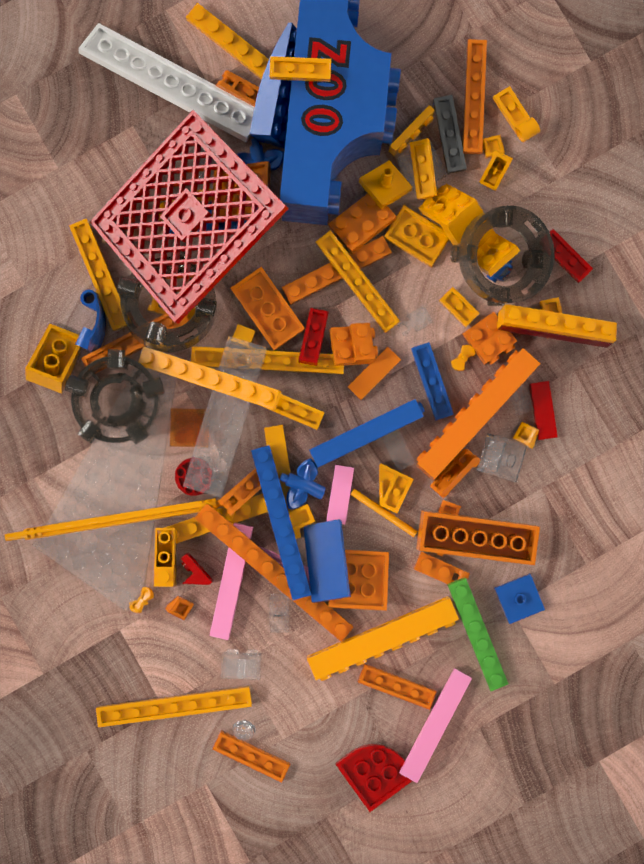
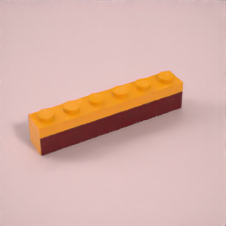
M505 304L498 312L497 330L608 348L616 341L617 323Z

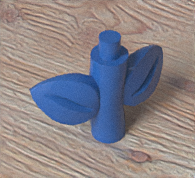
M255 138L251 139L250 153L241 152L237 154L246 164L269 161L271 170L279 168L284 161V151L269 149L263 152V146L259 145V141Z
M307 459L299 465L297 475L292 473L289 475L282 473L279 480L285 482V486L291 487L286 496L287 506L291 510L303 506L307 501L308 493L318 499H322L326 487L314 482L318 475V467L312 459Z

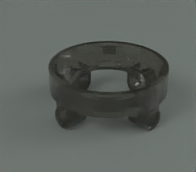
M512 205L492 208L478 215L465 229L460 244L453 245L450 252L451 262L460 264V269L466 283L474 293L487 300V306H504L505 304L522 302L535 296L548 282L555 258L553 240L543 221L533 212ZM526 221H528L536 230L538 234L536 237L534 236L532 231L524 224ZM494 227H510L523 236L529 250L525 251L522 256V265L524 268H527V271L518 282L510 286H499L490 282L483 275L478 265L477 249L483 235ZM532 280H534L535 283L528 289L529 292L527 294H523L521 290L526 288L532 282Z
M185 251L180 252L179 260L185 259ZM173 252L171 257H167V261L173 260ZM191 264L190 272H196V264ZM184 265L178 266V273H184ZM166 266V274H171L172 266ZM131 273L128 278L123 276L120 278L117 292L121 296L120 305L124 321L133 337L144 346L161 352L182 351L199 343L211 330L217 313L214 288L196 305L195 314L190 321L178 328L167 329L165 325L158 322L148 323L141 315L139 296L144 286L136 276ZM131 312L134 321L139 327L136 328L132 319L128 320L127 313ZM194 329L197 330L198 333L195 336L192 335L180 342L179 337L189 334Z

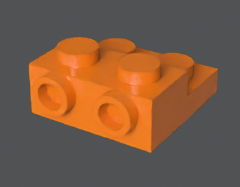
M492 312L462 334L470 346L474 348L475 353L484 365L488 362L490 365L500 359L498 356L504 351L507 354L515 348L514 343L517 342L511 332L497 330L498 316L495 312Z
M370 322L353 323L348 327L330 328L335 366L372 364L375 357L378 356L377 346H373L372 340L375 338V330L370 328Z

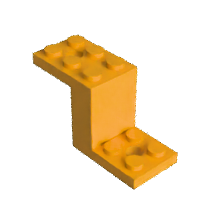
M447 183L437 190V196L427 198L418 207L423 215L441 225L460 258L490 277L520 252L517 245L495 233L475 198Z

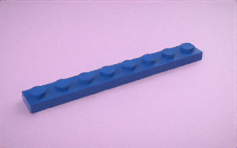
M270 445L251 450L292 600L310 596L311 591Z

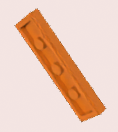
M365 663L357 681L360 684L429 710L437 692L434 689Z
M222 730L212 749L281 783L290 767L289 762Z

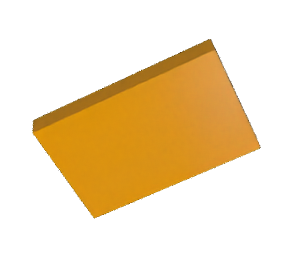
M405 205L399 211L397 220L391 224L384 235L387 241L431 268L449 241L441 227Z

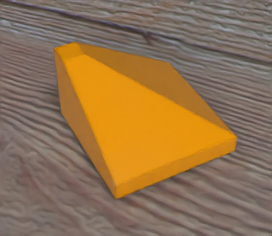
M521 422L513 439L533 449L539 430Z

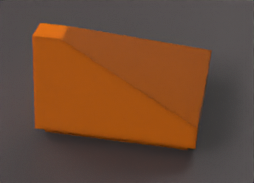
M177 596L165 609L168 613L185 620L194 603Z

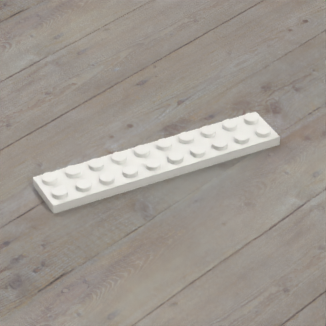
M100 23L96 25L79 47V54L188 112L194 110L203 120L238 139L247 142L251 136L249 133L254 106Z

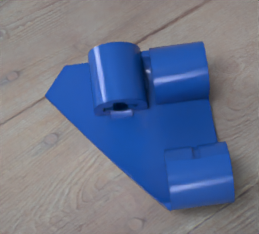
M88 289L82 292L80 300L83 305L97 312L96 323L93 330L83 327L76 345L88 351H95L101 347L104 340L106 315L98 294ZM94 295V301L88 304L86 301L87 297Z

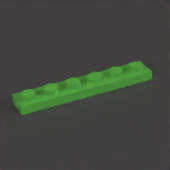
M464 577L447 584L489 690L494 691L508 685L467 579Z

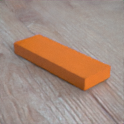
M387 347L347 388L362 400L401 359Z

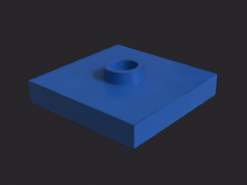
M530 573L494 587L509 624L545 610Z

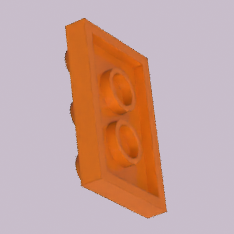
M367 193L332 220L328 226L353 254L397 220V216L388 206L381 209Z

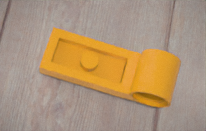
M510 86L493 96V100L521 142L524 143L540 133L539 124L533 117H529Z

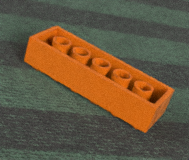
M421 510L416 548L419 551L535 566L540 527L531 524Z

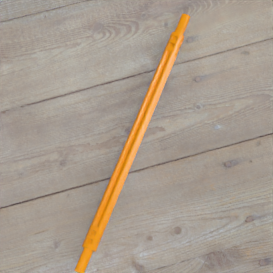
M213 498L26 528L23 531L5 534V541L37 539L198 513L206 503L210 504L215 510H218V507L224 506H220L219 500ZM235 498L229 499L233 505L236 504Z

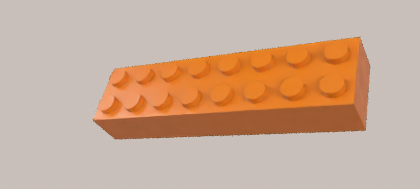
M524 348L520 352L514 351L506 361L509 364L507 366L503 364L495 372L494 376L496 378L494 380L489 379L481 388L483 392L480 395L476 393L468 403L470 406L467 409L463 407L455 417L457 420L454 423L450 421L442 431L444 434L441 438L439 436L435 437L429 445L431 449L428 452L424 450L417 457L418 463L416 466L432 481L438 477L541 364Z

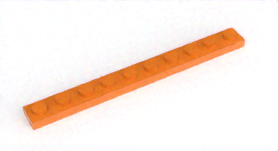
M206 503L194 518L292 600L283 566L210 504ZM311 595L292 600L341 642L354 628L352 624L333 608H328L326 602L312 603Z

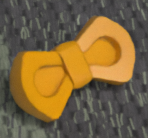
M462 345L461 353L451 361L454 370L464 371L465 362L468 358L475 356V350L472 346Z
M143 587L141 596L137 600L130 602V610L133 613H141L143 606L148 605V601L154 598L153 590L149 587Z

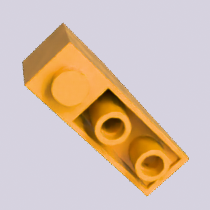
M155 528L154 587H175L177 579L175 528Z

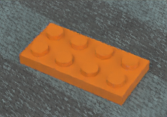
M262 266L230 288L274 351L305 330Z

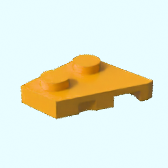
M380 463L379 505L394 513H398L414 479Z

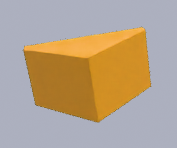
M495 150L479 183L496 191L513 158Z

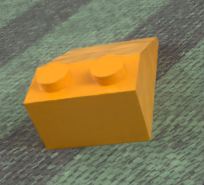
M49 323L25 368L26 380L62 394L82 348L76 345L79 335Z

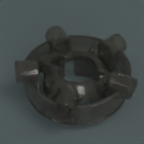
M109 349L107 357L90 363L81 371L78 377L70 375L65 386V391L71 393L72 411L81 427L78 435L91 444L95 439L107 443L133 441L135 445L150 436L147 431L157 418L160 408V395L165 394L160 377L154 378L142 364L125 357V350ZM128 365L138 369L133 377L126 373L107 374L102 378L96 375L98 370L106 366L111 370H128ZM143 372L145 376L148 378V381L142 382L141 385L137 381V378L140 377V374ZM92 376L97 382L90 394L91 416L97 423L91 419H86L82 407V397L87 398L92 385V382L88 380ZM123 381H130V384L133 386L129 390L131 394L129 409L122 415H110L108 418L106 416L103 417L99 404V396L102 389L112 383L120 384ZM143 393H145L147 399H155L151 416L144 413L147 402L143 400ZM142 416L149 418L146 424L140 420ZM103 424L118 429L119 426L127 427L125 431L129 436L121 438L105 436L103 434L106 430L101 425Z

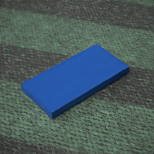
M341 520L304 526L312 603L351 597Z

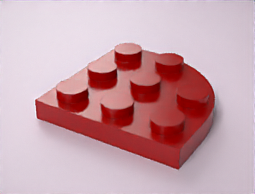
M380 744L360 746L335 763L369 812L412 782L411 779L399 773L405 762L404 758L392 748Z

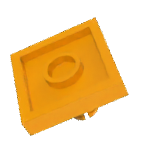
M390 160L359 178L360 185L381 209L412 191V185Z

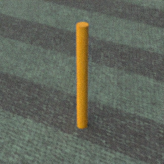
M355 488L350 494L351 496L412 537L417 534L418 531Z

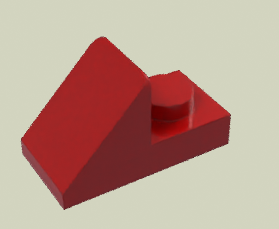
M189 552L181 558L183 561L181 563L188 572H193L182 584L210 585L214 581Z

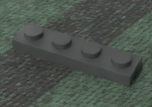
M453 96L434 98L433 104L447 174L466 171Z

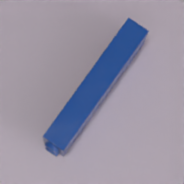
M414 399L309 451L317 467L323 466L424 417L423 412L425 410L421 402H417Z

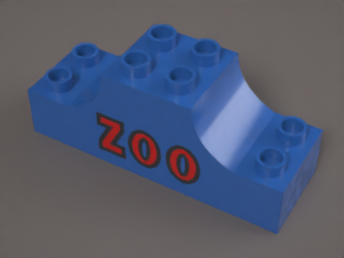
M300 0L294 57L331 59L330 82L292 80L280 200L289 209L282 215V221L327 225L328 214L339 215L342 181H334L338 174L347 165L359 158L372 155L380 156L382 143L392 144L397 108L386 106H396L401 69L390 68L392 53L380 51L372 47L354 29V27L358 26L360 0Z

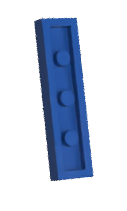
M430 342L411 348L435 421L454 415Z

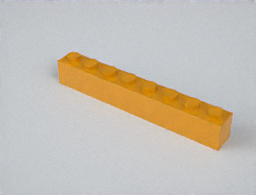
M446 596L347 638L342 642L340 641L307 655V661L315 680L320 679L324 681L332 677V673L338 671L340 674L349 670L351 665L356 664V666L366 663V659L372 656L374 658L381 657L385 654L384 651L397 650L403 647V643L408 641L410 643L420 640V636L426 633L429 636L437 633L438 628L443 626L445 628L451 627L456 624L455 621L459 620L450 597Z

